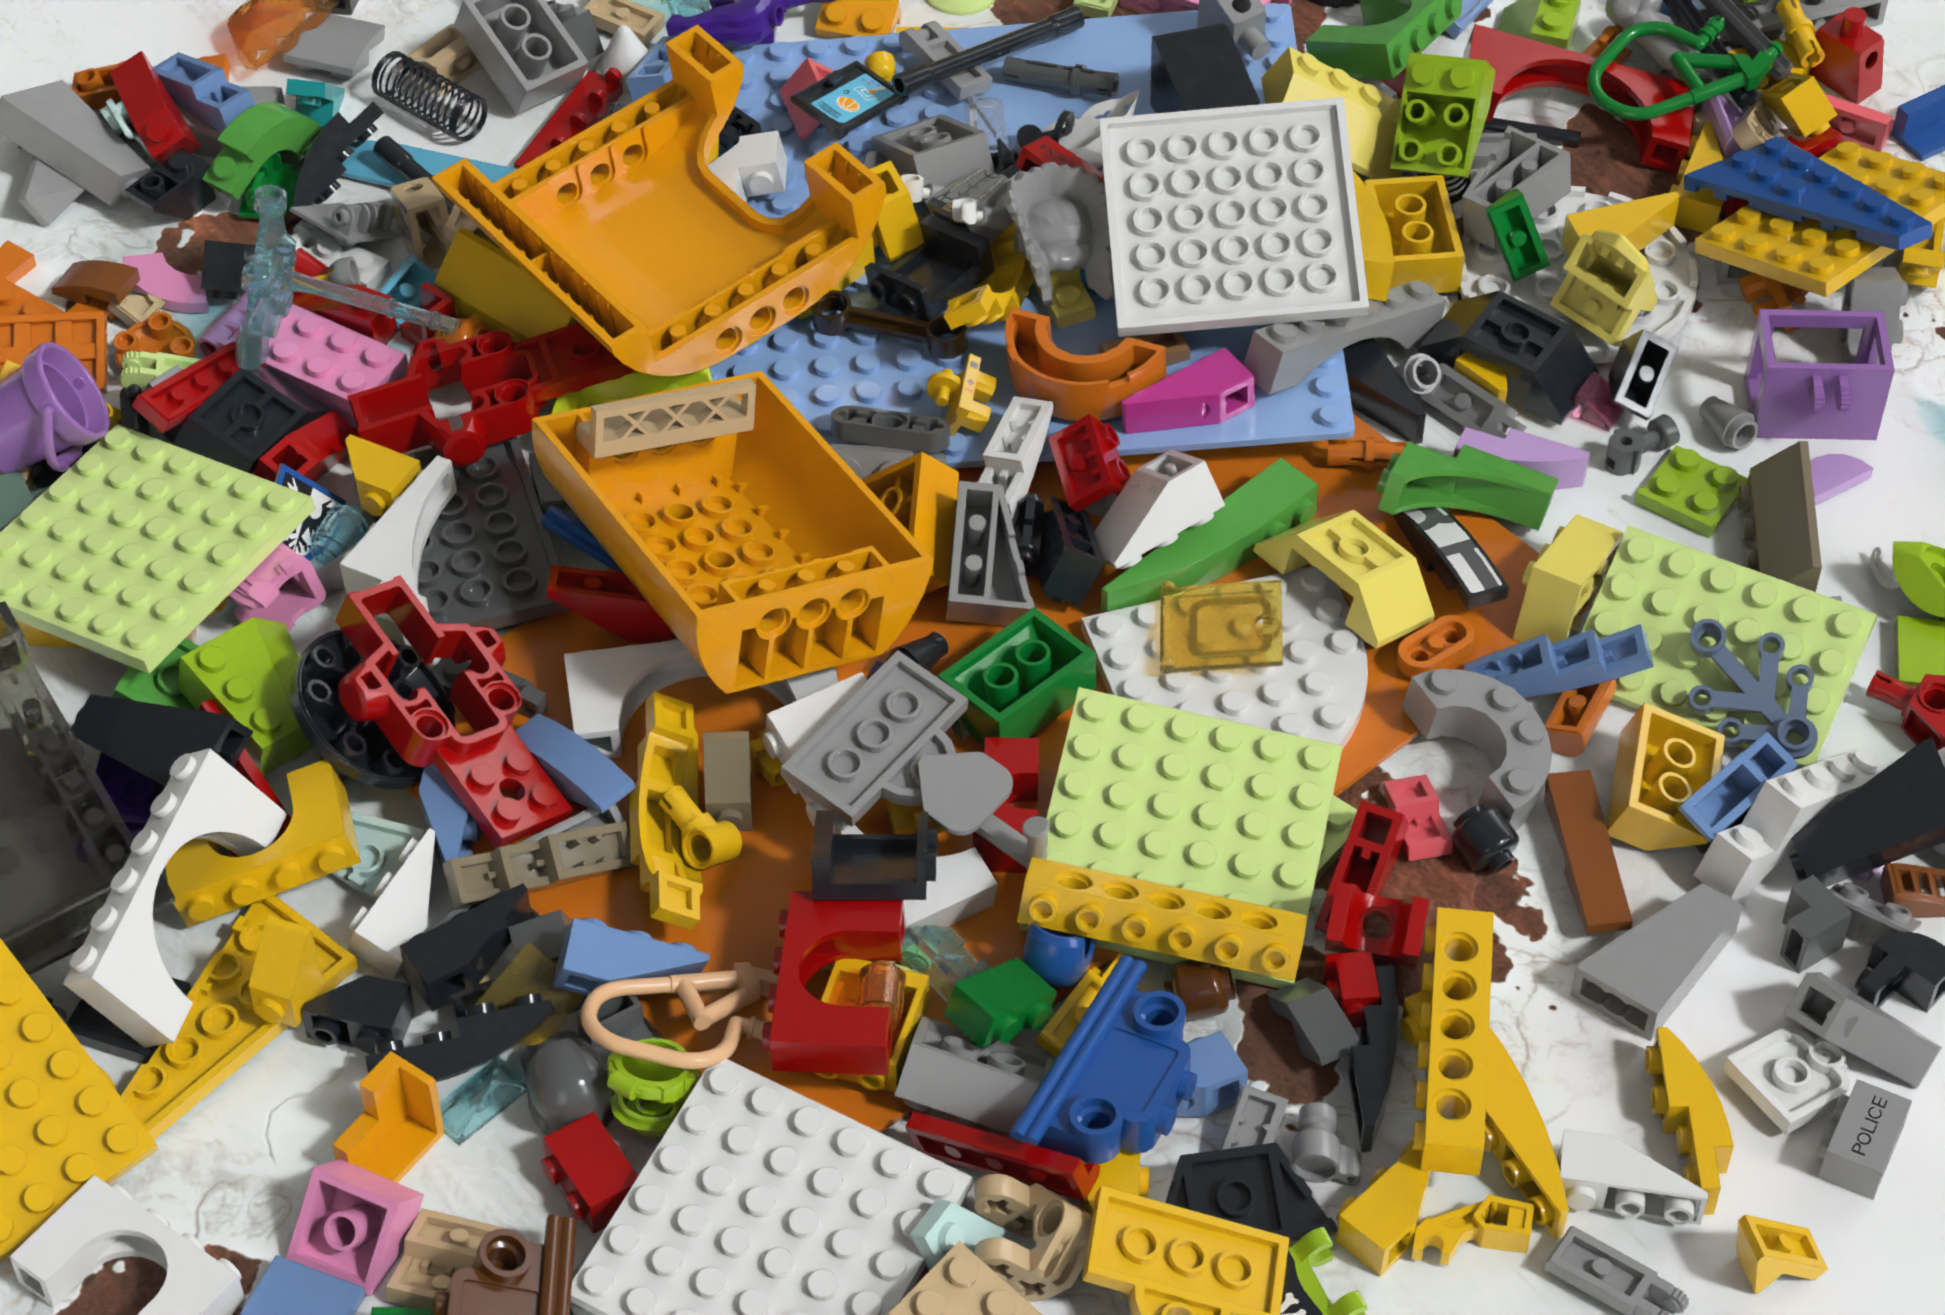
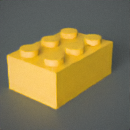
M1443 175L1365 180L1364 184L1374 195L1390 229L1395 265L1389 289L1419 280L1431 285L1436 293L1459 292L1465 255Z

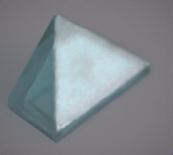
M498 1057L492 1060L439 1102L445 1134L460 1146L527 1092L526 1079L502 1058Z

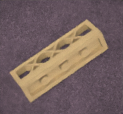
M751 378L593 405L591 406L590 421L577 423L576 439L596 459L751 431L754 429L756 383ZM742 394V400L740 401L735 395Z

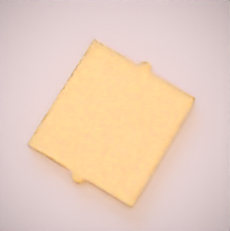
M528 941L474 1005L494 1002L495 1010L514 1007L513 998L535 993H541L542 1001L551 999L554 1012L533 1033L520 1042V1044L526 1047L546 1042L584 995L553 987L558 961H551Z

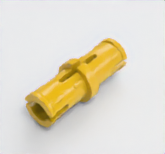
M1781 0L1776 5L1775 10L1784 24L1786 30L1784 35L1787 42L1794 46L1803 67L1808 68L1809 63L1811 67L1819 65L1824 60L1825 54L1815 37L1816 29L1813 22L1804 15L1799 0Z

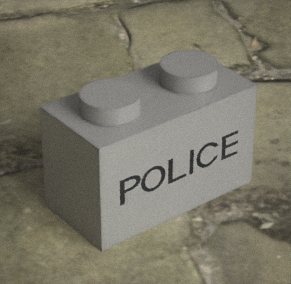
M1857 1079L1850 1096L1841 1093L1831 1117L1832 1121L1838 1123L1835 1131L1832 1132L1825 1129L1815 1154L1816 1157L1823 1159L1818 1178L1874 1200L1904 1128L1912 1100Z

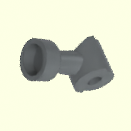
M1662 414L1649 421L1647 431L1639 433L1630 428L1614 430V434L1610 436L1604 462L1605 468L1608 472L1617 476H1624L1630 473L1634 475L1639 469L1644 453L1655 446L1658 449L1665 450L1679 442L1680 433L1676 423L1670 416Z

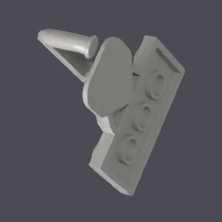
M898 650L781 766L782 778L827 810H835V815L851 827L882 797L897 805H922L923 812H928V818L947 832L954 835H968L976 832L1027 869L1029 868L1031 857L1046 859L1048 831L1050 828L1046 818L1034 816L1027 819L1022 825V831L1025 835L1023 836L993 815L1012 792L1013 779L1010 772L985 753H956L952 740L945 734L948 728L968 709V698Z

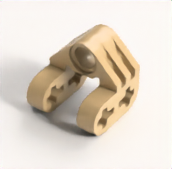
M989 1174L980 1177L974 1185V1208L976 1212L1017 1235L1033 1238L1037 1242V1246L1029 1250L1009 1239L994 1237L979 1241L975 1245L974 1254L1027 1301H1044L1072 1287L1085 1264L1092 1215L1072 1201L1061 1197L1051 1190L1049 1191L1038 1183L1029 1187L1004 1174Z

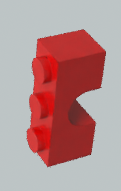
M985 737L984 753L1004 766L1010 772L1013 779V788L1010 796L993 815L1025 836L1022 831V825L1027 819L1038 816V809H1022L1010 804L1019 801H1038L1039 738ZM973 832V848L975 847L978 853L982 854V859L990 872L1027 873V868L976 832Z

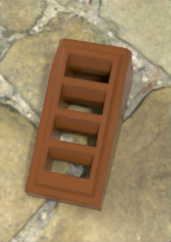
M1886 863L1884 865L1879 883L1885 904L1890 902L1907 908L1912 912V918L1945 917V896H1939L1938 888H1944L1945 891V869L1902 863ZM1921 889H1927L1928 894L1922 893Z

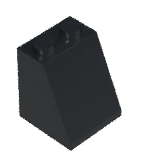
M1225 23L1152 36L1150 106L1156 113L1260 104L1258 95Z

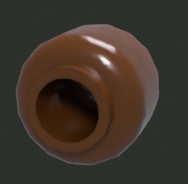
M1191 959L1174 964L1171 973L1172 980L1164 982L1165 991L1177 995L1184 1002L1186 1020L1188 1021L1224 1014L1229 1008V1001L1236 999L1234 982L1229 967Z

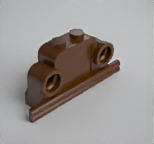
M555 1214L548 1215L545 1224L544 1245L528 1242L521 1234L509 1229H496L487 1233L478 1246L476 1259L472 1267L458 1269L453 1274L446 1291H435L430 1315H570L577 1220L571 1217L562 1218Z

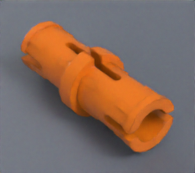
M1366 437V441L1328 440L1327 466H1365V470H1374V467L1388 466L1392 454L1400 455L1407 442L1375 441V437Z

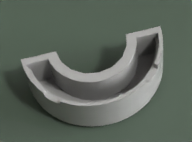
M1438 669L1412 676L1402 709L1426 740L1440 736L1460 738L1477 746L1488 757L1494 772L1488 776L1478 804H1483L1485 808H1499L1515 831H1517L1532 814L1551 766L1550 739L1538 713L1514 688L1480 673L1458 669Z

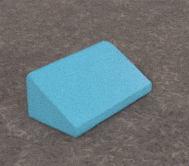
M412 253L379 291L393 297L398 332H400V325L412 317L422 305L420 286L425 282L434 286L433 283L437 276V273Z

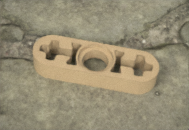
M1760 100L1742 114L1732 129V135L1742 150H1749L1764 144L1770 138H1774L1781 125L1774 112Z

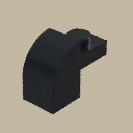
M1896 932L1879 938L1873 943L1866 968L1855 983V988L1859 990L1857 995L1880 1008L1897 992L1927 1013L1945 994V946L1928 936L1913 932Z

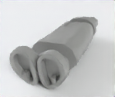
M1663 0L1606 1L1605 11L1607 17L1624 30L1634 24L1648 21H1660L1675 25L1669 16L1661 13ZM1645 35L1634 39L1666 71L1681 81L1683 80L1669 61L1670 56L1677 51L1700 53L1674 39L1662 35ZM1694 68L1704 84L1713 81V78L1706 72L1707 69Z

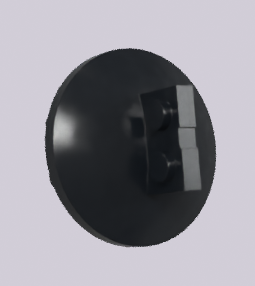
M341 629L328 632L315 639L301 653L292 669L290 698L299 726L312 746L321 755V761L326 759L333 765L343 782L348 777H351L370 786L392 790L407 789L420 785L424 767H416L407 763L399 755L375 721L357 722L351 719L342 707L338 690L340 680L364 660ZM390 639L399 652L387 678L395 692L402 699L407 700L415 689L425 687L456 729L455 707L449 700L440 681L429 667L424 664L413 647L401 645Z

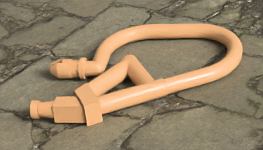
M750 962L734 963L733 970L675 974L664 977L612 981L598 986L588 994L580 1011L581 1024L594 1042L614 1053L681 1069L708 1068L728 1059L735 1052L742 1034L746 1035V1039L756 1038L762 1041L764 1022L772 1021L758 1020L756 1016H751V1019L733 1016L729 1020L723 1039L718 1046L702 1052H681L626 1039L613 1034L598 1021L597 1013L600 1006L612 998L621 996L677 993L695 1029L702 1031L743 1007H748L757 1002L761 995L768 997L769 985L777 984L779 975H774V972L751 966ZM735 990L707 1006L704 1005L698 994L700 991Z

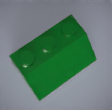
M1033 607L938 675V678L968 698V709L960 716V719L969 734L985 746V737H1031L1074 705L1078 687L1095 690L1096 652Z

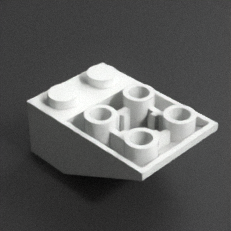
M1170 449L1134 471L1095 530L1094 534L1104 563L1116 569L1129 568L1141 561L1143 553L1154 547L1161 548L1176 541L1178 533L1190 526L1197 527L1209 522L1214 517V512L1224 507L1225 503L1205 460Z

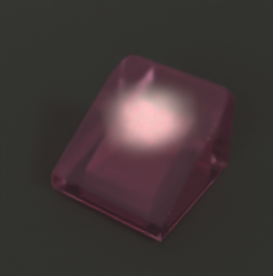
M1593 372L1576 394L1572 416L1609 432L1625 409L1611 402L1609 383L1602 376Z

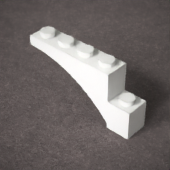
M778 130L739 136V142L707 165L715 176L746 203L747 197L785 192L787 157Z
M437 455L425 469L418 473L415 481L406 491L393 501L391 507L378 522L370 526L367 534L359 543L344 555L340 562V569L346 594L371 588L391 581L394 577L401 575L429 613L426 597L418 593V573L422 552L429 533L441 511L457 492L451 460ZM384 613L373 617L388 638L401 645L411 646L388 614Z
M1856 748L1765 781L1743 822L1716 834L1693 876L1711 888L1728 894L1733 900L1752 894L1762 879L1795 849L1792 837L1882 772L1884 768L1880 766L1879 760L1874 755Z

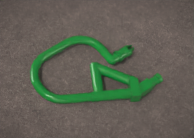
M1720 15L1711 17L1704 24L1703 28L1697 31L1696 35L1666 22H1641L1619 33L1594 61L1588 72L1587 87L1594 102L1605 111L1627 120H1650L1744 87L1746 91L1758 88L1760 81L1772 69L1773 62L1777 56L1781 55L1784 49L1779 42L1772 41L1767 46V49L1764 52L1760 50L1753 60L1746 54H1710L1677 51L1670 56L1669 61L1689 91L1650 106L1632 107L1610 98L1601 86L1602 73L1629 42L1645 35H1662L1696 51H1701L1707 45H1711L1715 37L1724 29L1725 19L1724 17L1720 19ZM1694 68L1733 70L1734 74L1704 84Z

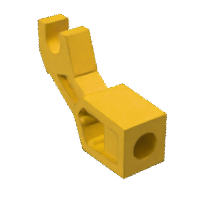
M1488 1194L1485 1200L1431 1219L1427 1217L1416 1227L1411 1259L1422 1261L1423 1249L1427 1246H1435L1441 1251L1440 1264L1448 1265L1461 1243L1472 1239L1476 1241L1480 1248L1527 1254L1535 1204ZM1493 1221H1496V1222H1500V1223H1505L1506 1226H1504V1225H1497V1224H1494V1223H1492V1222H1493Z

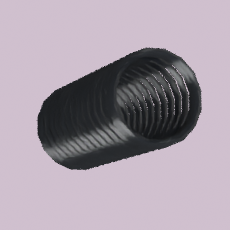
M392 51L384 55L374 68L371 87L376 95L395 104L418 119L427 122L443 133L452 136L457 141L467 142L473 139L484 126L488 113V106L484 98L459 86L456 82L446 79L443 75L427 68L400 51ZM401 57L402 59L391 68L385 83V93H383V75L394 59ZM403 62V67L397 72L392 88L388 91V84L393 71ZM383 68V70H382V72H381V74H380V78H379V90H378V88H377V79H378V76H379V73H380L381 69ZM413 71L412 78L406 89L401 93L402 86L406 82L408 75ZM420 74L419 80L416 83L412 93L407 97L408 91L412 86L414 79ZM426 78L425 84L421 89L418 97L414 99L415 93L418 90L420 83ZM432 82L426 98L420 103L427 86ZM438 86L437 93L432 102L427 106L428 99L432 95L433 90ZM445 88V92L441 101L439 102L438 106L433 110L434 104L438 99L439 94ZM451 93L450 99L446 107L440 113V109L445 101V98ZM457 97V101L454 108L446 117L448 108L450 107L452 101ZM476 100L477 109L473 119L464 130L457 133L456 130L469 118L473 109V102ZM481 102L482 113L477 125L468 135L464 137H459V135L465 133L475 122L479 113ZM470 103L467 115L457 126L458 119L464 112L465 107ZM430 109V113L426 115V111Z

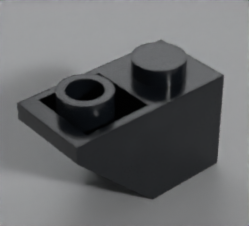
M183 148L177 150L125 189L127 197L149 210L186 220L192 218L216 199L214 188L208 186L202 180L210 164Z
M364 975L305 1002L301 1011L307 1038L314 1039L325 1045L339 1044L358 1048L368 1054H376L374 1045L404 1040L414 1016L415 1008L410 984Z

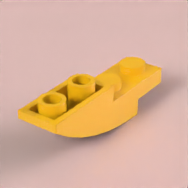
M1657 1027L1653 1046H1646L1645 1050L1646 1073L1654 1075L1655 1085L1651 1089L1652 1113L1660 1114L1663 1133H1676L1677 1152L1679 1155H1685L1687 1166L1683 1167L1682 1177L1708 1192L1703 1215H1714L1721 1190L1719 1173H1727L1734 1148L1729 1123L1722 1103L1697 1059L1667 1027Z

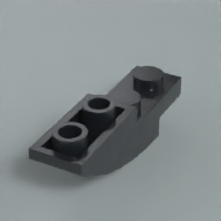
M374 101L350 123L338 112L311 138L302 150L290 171L283 190L278 216V224L282 229L294 219L298 223L303 219L290 212V207L313 205L312 202L318 197L326 201L341 187L337 179L347 170L342 163L354 152L349 145L355 140L362 145L378 130L373 123L384 112Z
M541 993L513 998L514 1007L495 1010L494 1002L466 1007L467 1016L457 1018L460 1037L451 1038L449 1030L423 1035L422 1045L404 1048L403 1040L374 1045L376 1054L365 1056L368 1073L390 1051L433 1077L436 1082L472 1071L498 1058L533 1033L554 1012L553 1002L551 999L542 1001Z

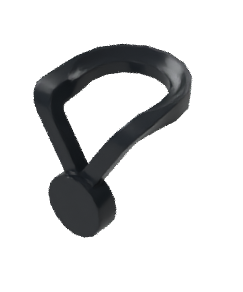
M1064 110L1060 114L1054 130L1041 132L1035 125L1028 124L1022 126L1017 132L1018 145L1023 148L1046 135L1059 143V139L1069 135L1074 128V112Z

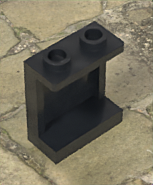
M932 214L919 222L924 240L921 245L890 269L872 262L864 267L868 281L867 288L873 299L896 308L907 315L926 321L944 312L948 308L947 303L949 300L969 292L995 271L988 238Z
M816 810L811 856L813 900H926L927 881H936V857L938 855L937 828H929L928 812H919L917 834H836L835 810Z

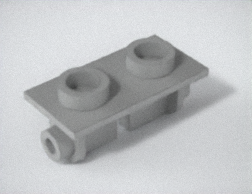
M1836 883L1829 889L1852 912L1847 930L1848 935L1856 938L1863 923L1870 926L1864 940L1867 944L1873 945L1876 940L1891 933H1914L1921 926L1922 922L1912 918V912L1907 908L1890 902L1884 905L1868 898L1869 893L1857 885L1851 883L1840 885Z

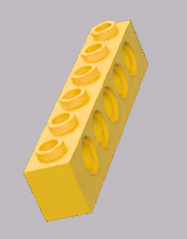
M1031 857L1017 922L1028 925L1033 923L1042 928L1295 982L1304 942L1307 915Z
M1437 907L1434 926H1425L1423 953L1432 954L1431 963H1423L1421 991L1430 992L1429 1002L1421 1001L1419 1030H1426L1428 1034L1427 1041L1419 1040L1417 1069L1426 1071L1425 1081L1417 1080L1415 1092V1109L1423 1110V1121L1415 1120L1412 1150L1421 1151L1420 1170L1479 1176L1485 1143L1494 912Z

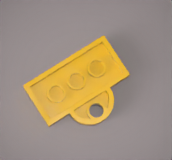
M1101 1185L1095 1195L1082 1281L1130 1294L1129 1305L1132 1315H1280L1289 1237Z

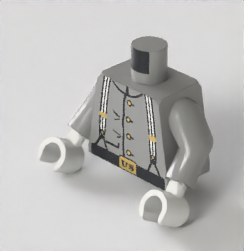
M1011 165L1000 175H997L981 167L975 168L947 187L927 184L923 188L924 178L916 174H903L901 179L910 193L912 202H920L923 198L932 215L988 238L990 245L1013 222L1006 207L1005 192H1007L1008 181L1014 180L1017 173L1021 170L1017 166Z

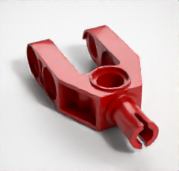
M1877 670L1868 686L1866 696L1901 710V715L1904 718L1900 728L1916 745L1932 737L1937 750L1944 748L1945 676L1925 674L1920 684L1916 683L1914 686H1910Z

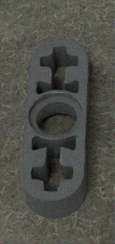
M841 406L831 412V435L835 439L845 442L936 453L944 451L950 446V423L946 419L936 416L860 406Z

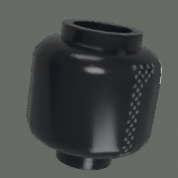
M1478 804L1465 811L1453 822V826L1456 828L1451 836L1453 845L1471 870L1479 872L1489 868L1495 874L1508 867L1515 860L1512 852L1518 846L1519 835L1499 808H1485L1483 804Z

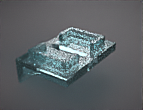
M908 925L905 930L902 956L918 973L929 975V984L947 1003L954 985L959 979L962 981L965 977L969 978L972 974L975 976L978 972L982 973L985 969L988 971L991 968L983 959H980L978 962L963 947L966 941L952 927Z

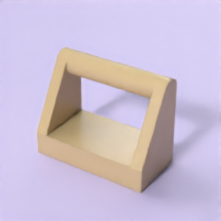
M454 24L448 25L406 55L457 84L482 67ZM403 62L396 67L398 71L403 67ZM413 71L408 75L409 79L412 78ZM420 74L414 79L415 83L418 82ZM426 78L420 83L422 87L425 84ZM432 82L427 86V90H430ZM438 86L433 90L432 93H437ZM444 88V90L439 94V97H441V96L444 94L445 88Z

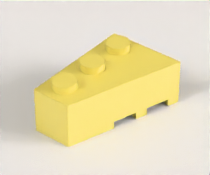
M1578 514L1573 517L1566 527L1559 526L1552 544L1545 543L1540 551L1537 562L1531 560L1526 567L1521 584L1527 588L1513 640L1522 643L1546 634L1553 644L1567 639L1570 629L1577 631L1583 619L1577 613L1586 602L1593 604L1622 541L1624 532Z

